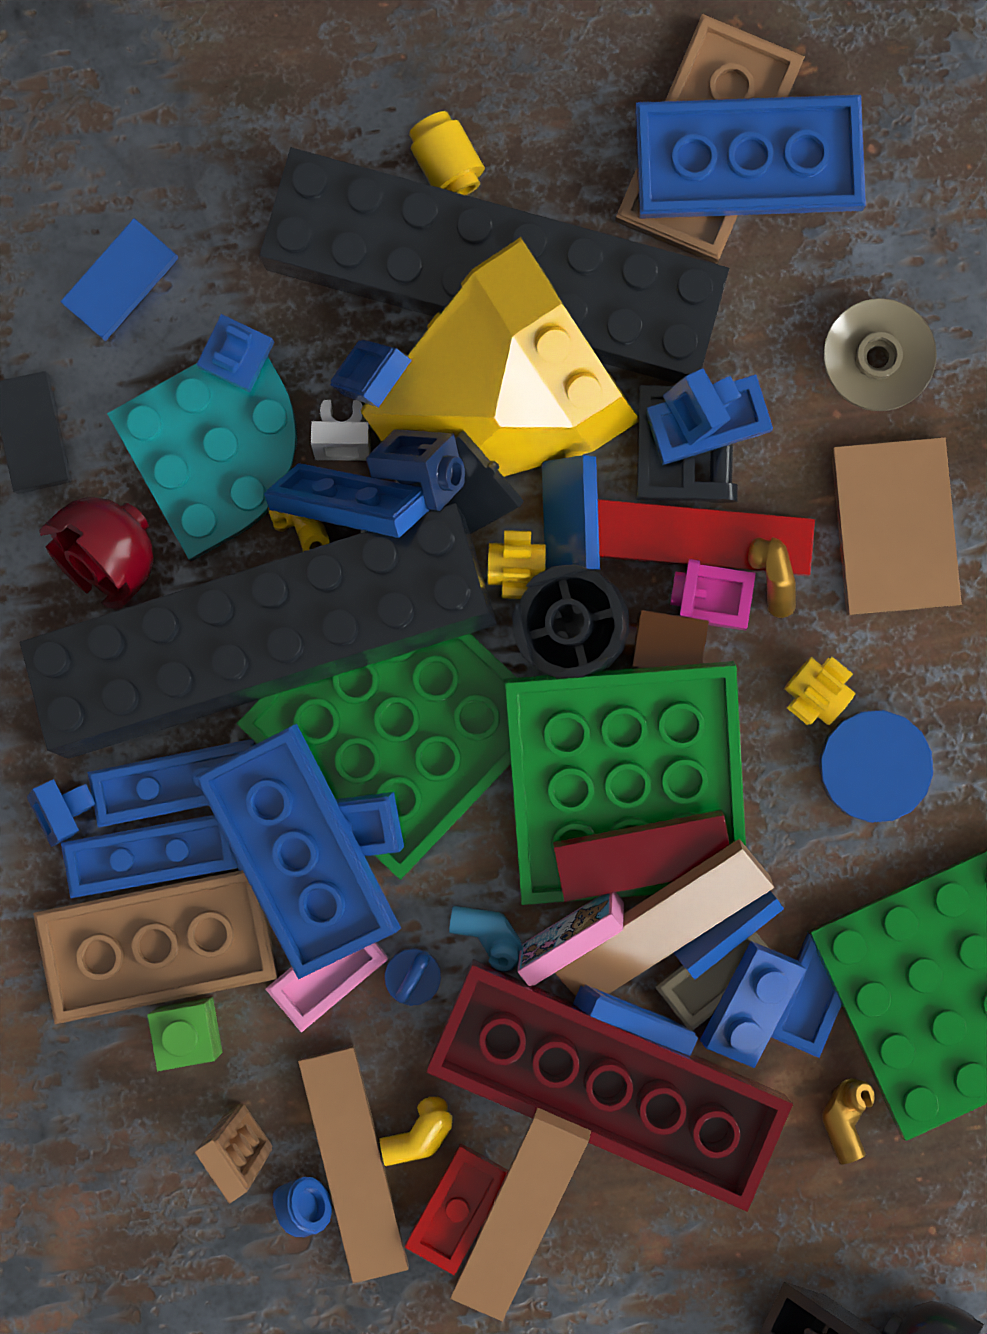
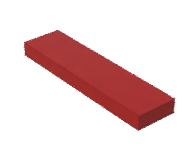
M598 500L600 558L688 566L689 559L699 560L700 565L766 573V568L756 569L749 564V548L755 538L759 537L771 541V538L775 537L786 545L793 574L806 577L811 574L815 519Z

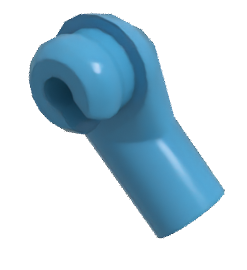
M460 906L452 907L449 933L478 937L489 956L490 965L498 971L507 972L517 966L519 954L522 950V942L504 914Z

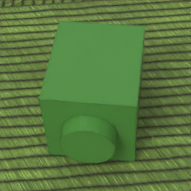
M213 997L160 1006L147 1014L157 1072L212 1062L223 1053Z

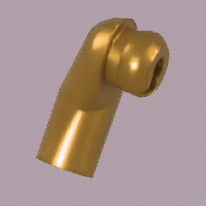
M759 537L755 538L750 544L748 562L753 568H766L768 611L771 615L778 618L788 617L793 614L796 608V582L786 545L775 537H772L771 541Z

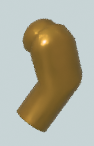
M850 1078L838 1084L822 1113L824 1126L839 1164L842 1165L857 1161L866 1155L855 1125L866 1107H872L875 1094L871 1085L863 1080Z

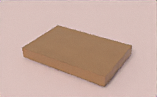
M946 437L833 447L831 449L846 616L962 605Z

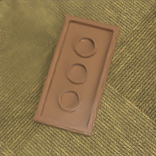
M702 14L665 102L788 97L805 56ZM636 168L616 215L615 222L717 264L738 215L639 219Z
M243 870L33 913L55 1024L270 981L279 977L267 917Z

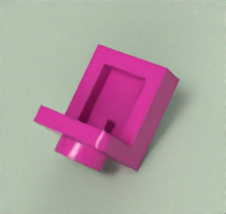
M689 559L687 573L675 572L670 605L681 606L680 616L709 620L708 625L746 631L756 573L700 565L699 560Z

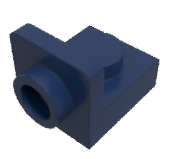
M394 429L366 457L371 478L391 479L401 484L421 482L428 510L441 511L465 483V467L458 454L454 433Z

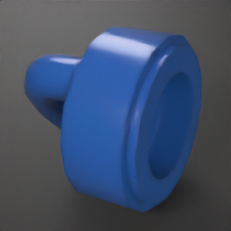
M406 948L396 953L389 961L385 971V985L390 995L399 1003L409 1006L421 1005L431 1000L438 991L441 982V969L436 958L428 951L419 948Z
M302 1177L281 1185L274 1190L272 1197L279 1224L288 1234L294 1237H307L323 1231L329 1224L332 1214L331 1199L327 1189L320 1181L313 1177Z

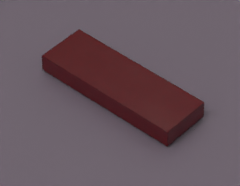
M722 810L553 842L564 902L675 881L729 846L725 817Z

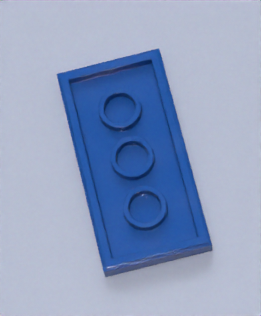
M861 95L638 102L635 105L639 219L863 211L866 207Z
M297 724L194 776L298 980L401 929Z

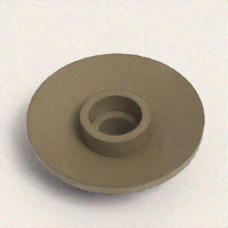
M882 298L865 300L845 310L831 326L823 349L825 371L834 389L849 403L871 411L894 410L913 401L929 384L937 360L936 343L933 333L922 316L906 304ZM872 349L882 351L886 357L885 366L881 368L872 367L867 361L868 351Z

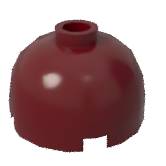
M96 497L74 500L60 509L39 530L40 536L51 535L53 540L45 548L59 568L86 594L92 590L93 584L102 593L108 595L101 602L102 605L116 610L122 608L141 589L150 576L154 562L152 543L145 532L149 525L141 512L129 503H124L120 506L109 499Z

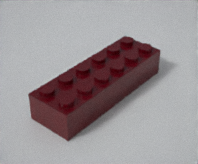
M474 959L426 1073L530 1118H533L536 1109L540 1108L591 1130L588 1143L746 1212L750 1208L793 1106L788 1097L777 1090L696 1055H685L593 1018L569 1000L539 987L528 986L525 981L498 971Z

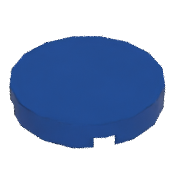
M885 710L860 712L839 722L825 738L819 756V771L824 785L823 788L829 800L848 816L866 822L894 821L912 812L927 795L933 777L932 751L923 733L907 718Z

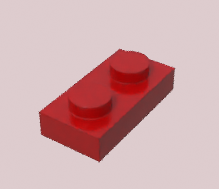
M460 1143L405 1242L404 1248L455 1275L483 1225L508 1169Z

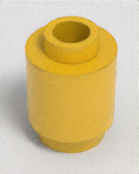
M441 111L424 118L409 131V136L413 141L410 149L431 186L463 195H468L479 187L480 181L478 177L482 175L485 167L458 120H452L448 112Z

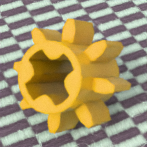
M504 530V543H489L488 585H502V598L521 599L524 592L529 588L526 585L530 580L545 571L546 545L531 544V531Z
M810 657L784 688L795 698L788 705L787 709L806 725H811L817 717L827 725H830L855 695V692L845 685L853 673L834 657H828L822 665L813 657Z

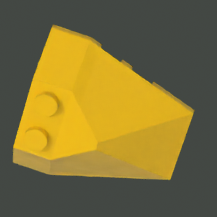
M521 237L469 272L461 282L462 288L442 313L438 312L427 325L428 330L411 352L406 355L412 361L379 408L365 403L360 409L361 414L381 441L394 429L454 433V435L464 430L490 461H495L499 464L498 471L503 477L540 467L544 461L593 452L639 421L634 409L595 354Z

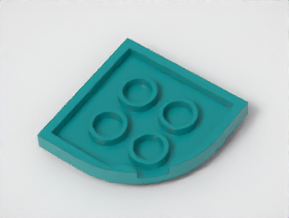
M267 357L250 393L199 369L194 364L107 413L190 561L201 557L240 535L268 513V504L264 493L291 470L295 450L297 449V424L290 396L269 357Z

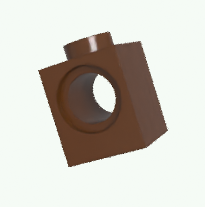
M641 610L637 615V622H629L630 632L621 655L631 657L629 669L703 663L709 620Z

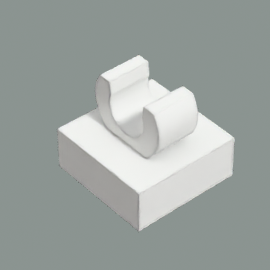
M324 400L320 407L322 421H312L311 445L315 460L367 461L366 457L371 453V434L369 423L364 422L365 418L361 414L360 409L363 406L360 401L353 400V414L350 419L343 422L337 421L332 417L331 400Z

